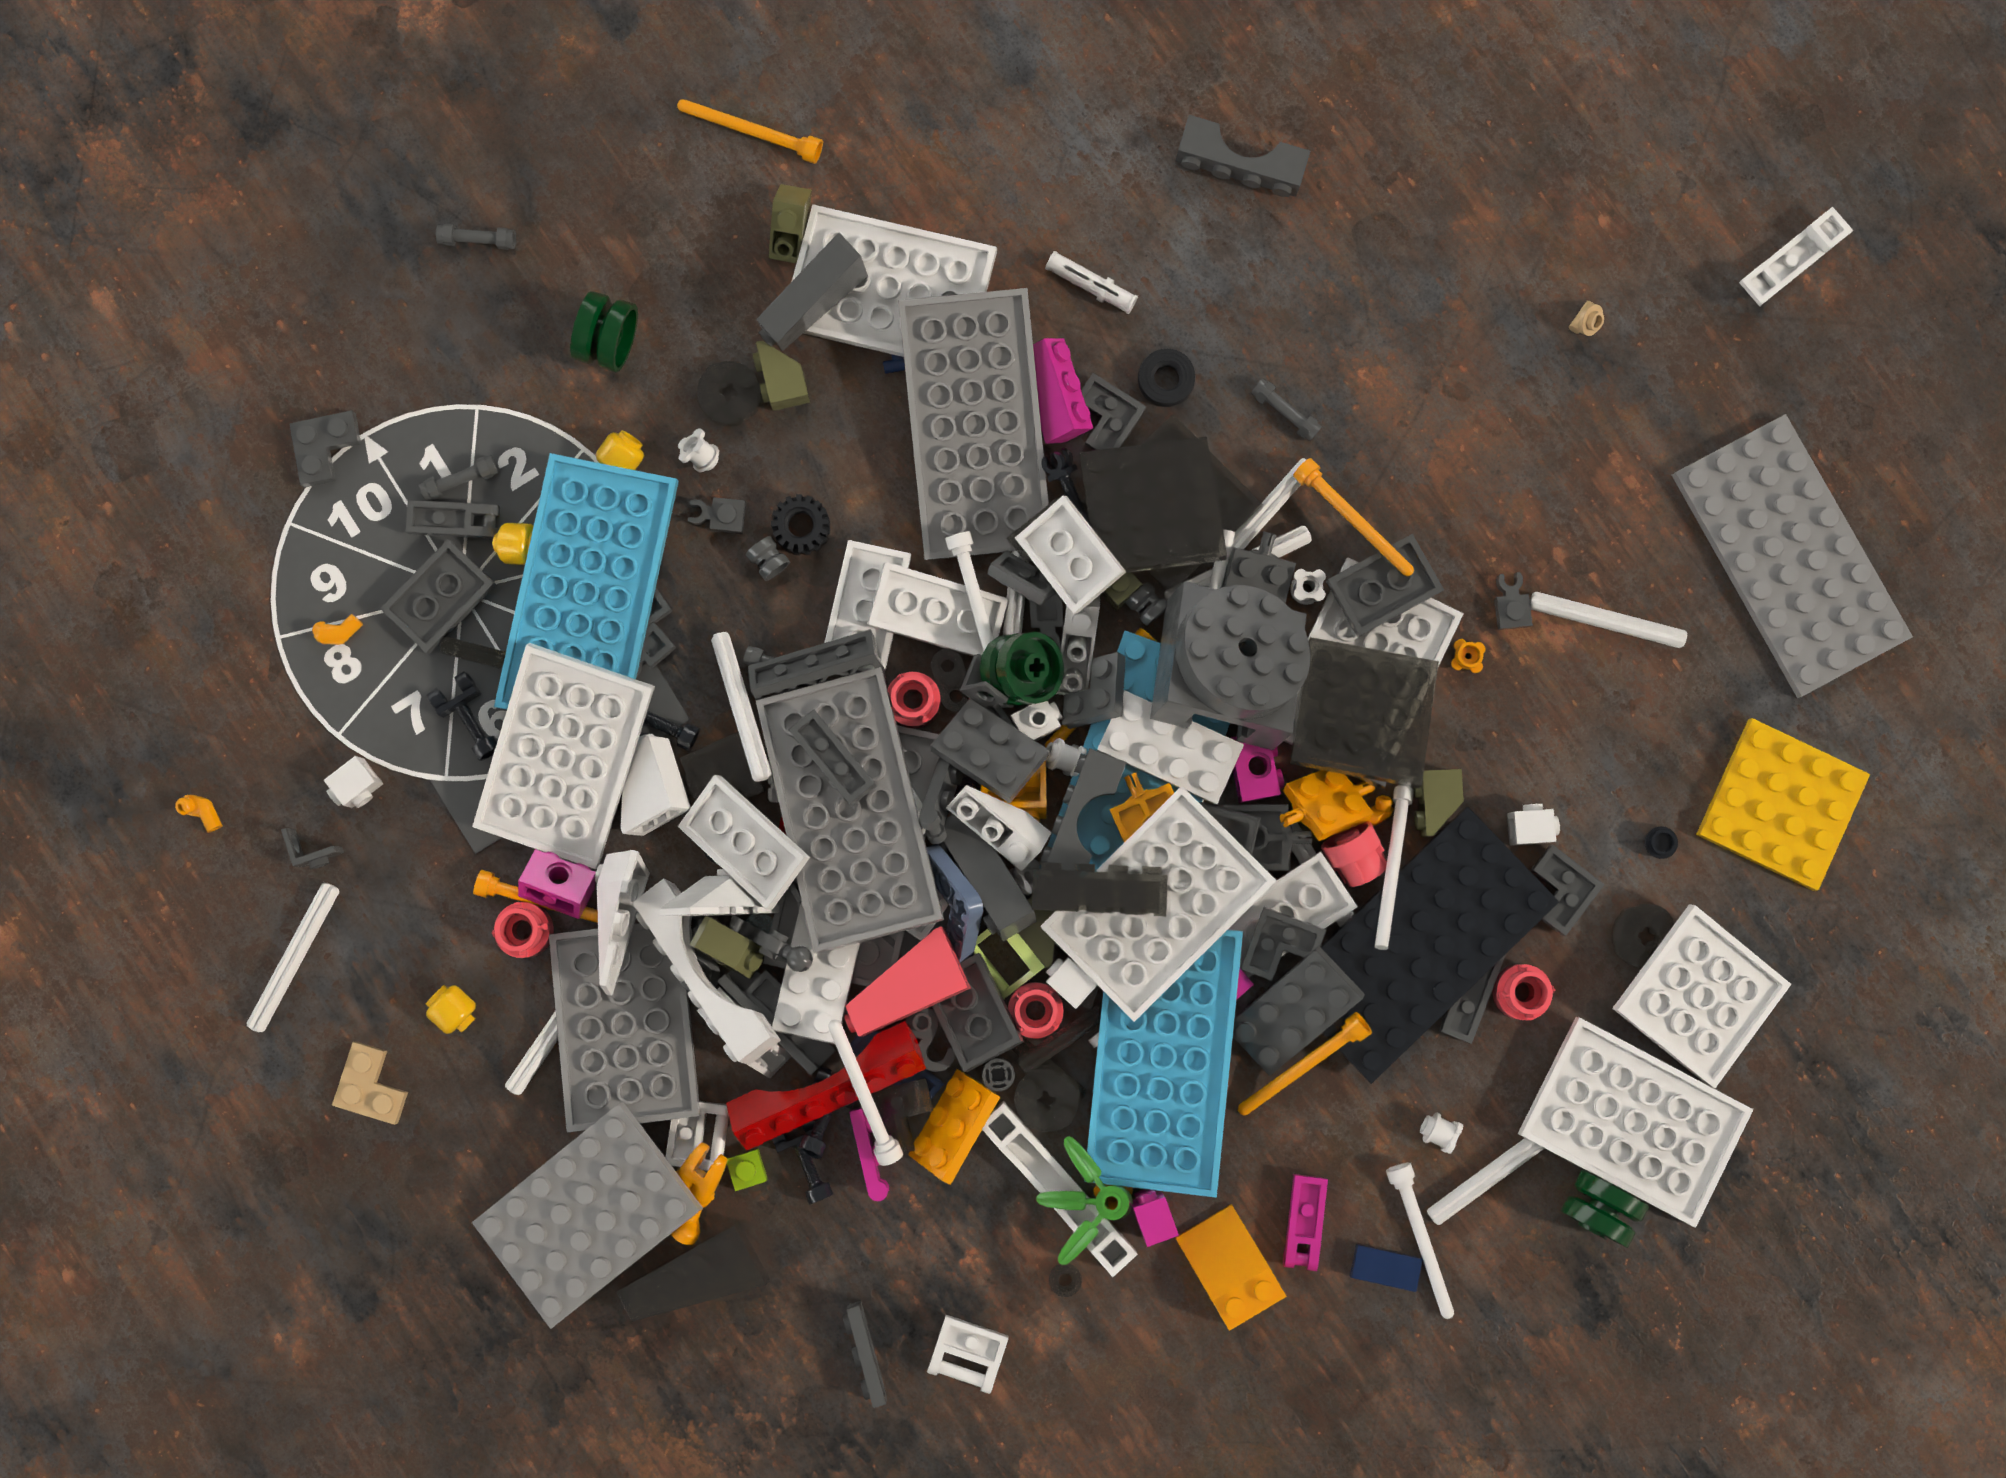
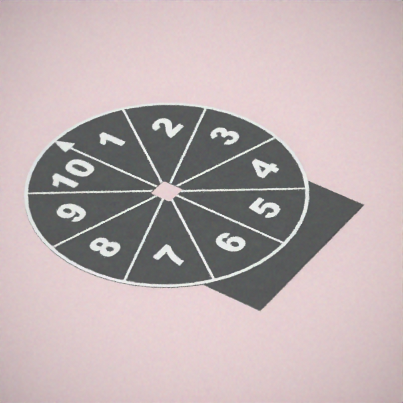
M456 404L409 412L385 421L361 434V444L342 448L332 457L336 481L306 487L295 503L284 526L276 550L272 572L271 610L276 642L286 672L297 693L312 714L335 737L365 758L394 771L429 779L472 850L477 854L503 838L472 827L493 756L479 761L472 750L476 743L457 711L455 710L444 718L439 716L428 700L427 694L437 688L443 693L448 702L463 693L454 677L465 671L470 675L481 695L468 702L467 705L474 714L475 719L479 722L485 735L488 737L495 736L498 741L507 710L496 708L494 704L525 565L503 563L499 559L497 552L493 549V540L406 533L408 500L426 501L419 487V484L424 482V480L434 477L436 480L476 465V459L492 455L499 473L485 480L481 476L442 492L443 497L430 501L500 506V515L496 517L495 528H498V530L505 523H526L534 526L550 453L596 463L599 462L596 456L575 438L531 415L487 405ZM474 515V526H482L483 516ZM449 539L497 585L430 654H427L380 608ZM351 613L363 623V626L341 645L322 644L316 641L312 633V628L317 622L324 621L326 624L340 625ZM645 662L636 680L655 686L648 711L679 726L691 720L657 665L651 668ZM643 723L640 736L654 734L656 737H664L667 735L663 731L658 730V728L656 729L646 723Z

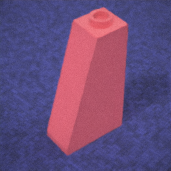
M940 926L934 929L845 1005L848 1014H845L844 1018L851 1033L856 1032L858 1037H864L971 989L945 928Z

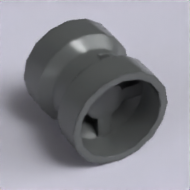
M767 536L757 542L745 554L752 564H756L759 567V574L765 581L777 576L790 564L786 555L778 552L776 549L777 544L771 536Z
M1150 582L1145 583L1125 602L1131 610H1136L1139 613L1140 621L1146 627L1165 612L1167 603L1164 598H1159L1155 594V588Z
M995 1057L987 1061L982 1069L984 1084L993 1091L1001 1092L1007 1090L1015 1078L1013 1065L1003 1057Z

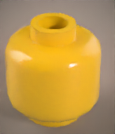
M623 430L620 433H610L595 454L597 461L601 464L636 470L644 458V453L641 450L642 443Z
M505 523L499 528L493 537L492 545L503 563L525 565L534 527L532 524Z
M443 985L426 1002V1005L429 1007L426 1011L427 1018L445 1034H450L456 1029L462 1033L476 1019L471 1015L475 1010L476 1003L456 985L448 988Z

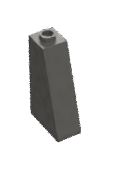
M840 232L834 236L756 319L761 327L758 333L770 347L776 344L781 351H784L868 277L861 255Z

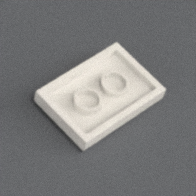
M1064 495L1015 537L1073 614H1078L1126 573L1074 504Z

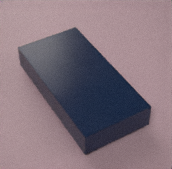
M1356 1244L1350 1277L1416 1292L1423 1259Z

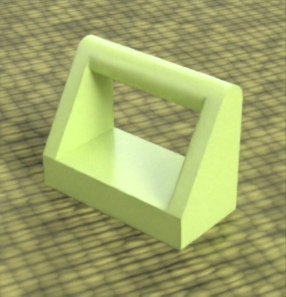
M986 929L977 937L974 955L977 953L982 954L1003 999H1005L1045 967L1018 933L1008 938L1007 941L1030 970L1009 986L978 947V944L991 935L989 930Z

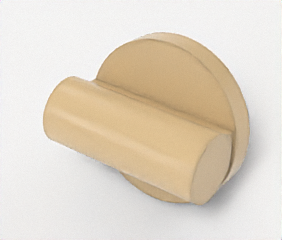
M1586 301L1569 325V329L1576 334L1594 335L1604 323L1602 307L1591 301Z

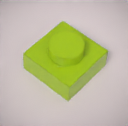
M759 1149L727 1158V1166L735 1191L768 1180Z

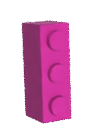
M1044 338L1033 344L1041 431L1046 444L1066 443L1093 429L1090 411L1085 404L1080 389V381L1070 358V350L1064 338Z

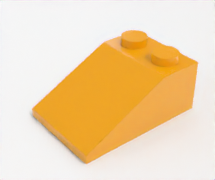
M1232 1204L1175 1237L1229 1331L1287 1297Z

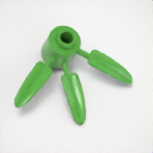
M1070 1136L1064 1139V1146L1070 1159L1087 1183L1094 1181L1101 1191L1096 1199L1086 1198V1194L1080 1191H1050L1037 1195L1036 1201L1045 1207L1082 1211L1086 1208V1205H1096L1099 1213L1092 1222L1085 1220L1071 1235L1058 1256V1262L1061 1265L1070 1263L1089 1245L1098 1234L1096 1226L1104 1218L1108 1220L1125 1218L1131 1212L1133 1205L1132 1196L1126 1188L1121 1186L1106 1187L1099 1178L1101 1176L1100 1168L1079 1142ZM1111 1196L1115 1197L1118 1201V1205L1114 1210L1108 1206V1199Z

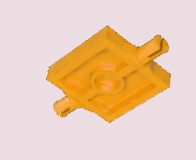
M1331 767L1324 768L1286 783L1283 792L1292 803L1293 810L1282 813L1280 815V822L1283 823L1284 827H1288L1300 821L1312 831L1318 841H1321L1371 819L1374 812L1362 796L1374 792L1375 786L1368 784L1366 781L1355 785L1348 779L1345 773Z
M1137 772L1131 774L1136 787H1134L1129 775L1124 777L1132 796L1124 803L1109 809L1123 842H1126L1174 794L1170 783L1156 789L1144 790Z

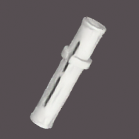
M1056 251L1052 253L1046 264V270H1050L1097 296L1096 300L1101 303L1106 301L1127 314L1131 312L1138 299L1137 295H1133L1115 285L1113 279L1109 277L1104 279L1058 254Z

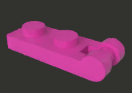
M862 1107L851 1109L849 1114L868 1195L874 1201H882L888 1194L889 1184L880 1177L879 1163L874 1154L875 1146H873L870 1134L873 1132Z
M1293 1174L1283 1267L1294 1268L1297 1265L1305 1266L1306 1270L1317 1271L1328 1185L1327 1178ZM1297 1244H1309L1307 1253L1297 1252Z

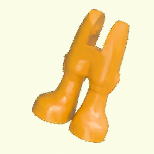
M701 1142L676 1172L704 1208L714 1200L715 1190L721 1180L728 1159L720 1154L710 1166L708 1172H704L699 1166L705 1159L710 1146ZM702 1210L671 1233V1236L682 1244H695L700 1234L699 1217Z

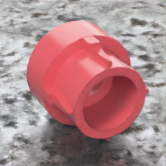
M920 672L901 673L888 687L892 705L891 709L893 710L895 721L901 726L921 728L936 718L941 706V696L937 684L929 676ZM910 692H918L923 697L922 704L914 709L908 708L904 704L905 696Z
M1369 821L1335 834L1321 845V849L1334 871L1339 873L1343 882L1347 883L1349 887L1368 883L1386 870L1387 861L1383 854L1384 848Z
M516 902L500 912L495 921L492 935L495 937L500 949L506 954L516 958H530L546 950L549 946V934L554 933V926L550 915L544 908L528 902ZM527 921L531 925L532 931L530 936L523 940L517 935L516 929L520 922Z
M1515 964L1506 967L1498 974L1492 989V995L1497 1008L1504 1015L1518 1020H1534L1548 1009L1552 1001L1553 992L1556 990L1551 985L1547 975L1539 968L1527 964ZM1520 983H1525L1529 988V996L1524 1001L1518 1000L1515 995V989Z
M1031 982L1020 986L1012 994L1008 1003V1010L1020 1034L1028 1038L1039 1039L1049 1036L1058 1029L1063 1018L1064 1010L1060 996L1053 988L1044 983ZM1040 1001L1043 1003L1045 1013L1040 1019L1033 1020L1027 1016L1026 1007L1030 1002Z

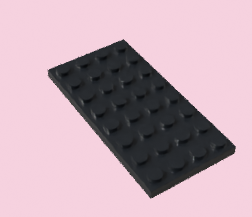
M1465 807L1399 870L1387 950L1375 948L1383 887L1320 946L1365 994L1359 1003L1322 1032V1034L1329 1040L1342 1030L1341 1026L1345 1024V1019L1355 1012H1358L1371 1028L1372 1034L1361 1042L1358 1040L1354 1043L1349 1041L1338 1051L1370 1084L1386 1071L1559 903L1553 894L1469 807Z

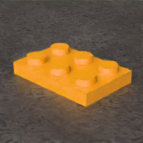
M956 1069L938 1103L931 1111L922 1131L915 1139L908 1155L941 1181L951 1185L999 1101L1000 1096L965 1072Z

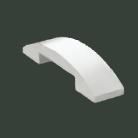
M1832 207L1739 283L1760 307L1853 230Z

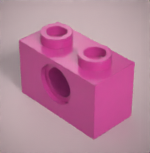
M1242 743L1244 744L1243 749L1233 768L1239 804L1281 795L1280 789L1284 788V778L1281 769L1276 770L1274 757L1278 756L1277 747L1274 750H1269ZM1252 758H1258L1264 763L1265 770L1262 775H1254L1250 772L1248 765Z
M535 849L518 880V896L580 919L595 889L596 872L584 864H574L563 860L555 853H544ZM560 879L565 882L562 884H556L552 881Z
M1143 1189L1134 1193L1135 1199H1133L1132 1210L1147 1247L1179 1236L1168 1203L1161 1191Z

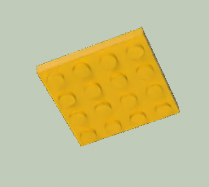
M1748 719L1696 835L1812 891H1818L1870 774L1756 719Z

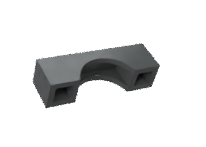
M1189 115L1176 161L1190 170L1204 169L1210 171L1217 178L1229 179L1231 177L1241 180L1245 186L1251 188H1259L1261 186L1271 189L1274 194L1281 197H1289L1290 195L1296 197L1311 151L1280 142L1266 155L1253 158L1244 157L1233 152L1225 144L1221 136L1219 123Z
M1089 748L1087 755L1080 754L1074 772L1080 774L1076 786L1071 784L1068 786L1063 799V803L1068 804L1064 817L1057 816L1051 831L1052 834L1057 835L1052 848L1049 846L1045 847L1040 861V865L1045 866L1043 873L1079 887L1081 886L1092 855L1084 848L1078 837L1077 820L1079 814L1091 800L1104 795H1115L1127 762Z

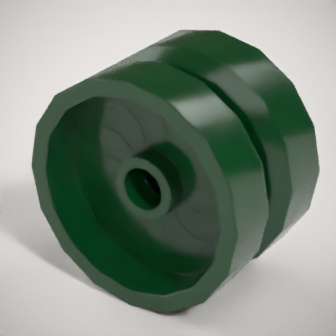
M595 291L589 292L583 299L574 322L570 343L571 357L574 360L587 364L593 363L597 359L601 368L615 373L619 372L624 366L634 342L638 322V307L636 304L621 299L612 304L608 295Z
M1038 632L1008 634L995 638L987 645L980 663L982 682H988L1008 697L1007 703H1002L1006 705L1037 704L1048 701L1059 690L1063 682L1065 669L1062 653L1057 644L1047 635Z
M1581 1170L1574 1186L1579 1192L1591 1198L1590 1202L1588 1203L1576 1196H1568L1560 1211L1578 1221L1579 1226L1605 1240L1609 1238L1628 1248L1636 1233L1631 1226L1618 1218L1622 1215L1634 1222H1641L1649 1206L1614 1185Z

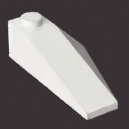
M635 850L606 854L604 864H599L595 875L598 909L599 984L607 995H613L636 920L635 914L638 913L632 902L644 893L650 874L639 852Z
M717 869V876L703 877L659 909V916H726L780 913L778 904L773 909H765L724 869Z

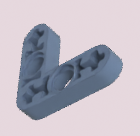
M933 844L926 848L936 889L951 907L946 932L959 962H962L974 955L983 914V904L977 891L942 847L938 844Z

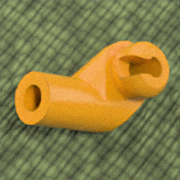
M351 613L340 625L326 624L324 621L317 622L312 628V633L316 641L322 644L341 645L363 626V623Z
M190 794L176 801V811L181 815L187 814L201 818L207 833L223 827L213 803L208 798Z
M1381 795L1376 798L1375 805L1371 807L1374 814L1369 820L1372 826L1380 824L1392 815L1394 810L1392 807L1393 800L1389 796Z

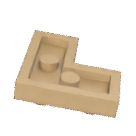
M357 1041L352 1042L332 1106L390 1124H398L408 1092L377 1083L387 1054L386 1050Z

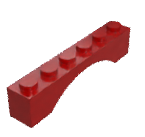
M906 1021L876 1034L867 1047L856 1057L871 1094L926 1069L918 1040ZM844 1067L823 1081L804 1088L773 1092L755 1089L727 1102L726 1105L732 1132L747 1151L859 1099Z

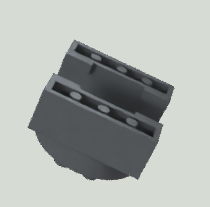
M1184 581L1166 603L1150 719L1188 728L1192 724L1193 715L1198 714L1237 724L1236 741L1274 750L1293 734L1297 693L1303 686L1309 672L1311 655L1309 641L1305 632L1307 614L1291 610L1275 595L1256 587L1231 585L1213 589Z

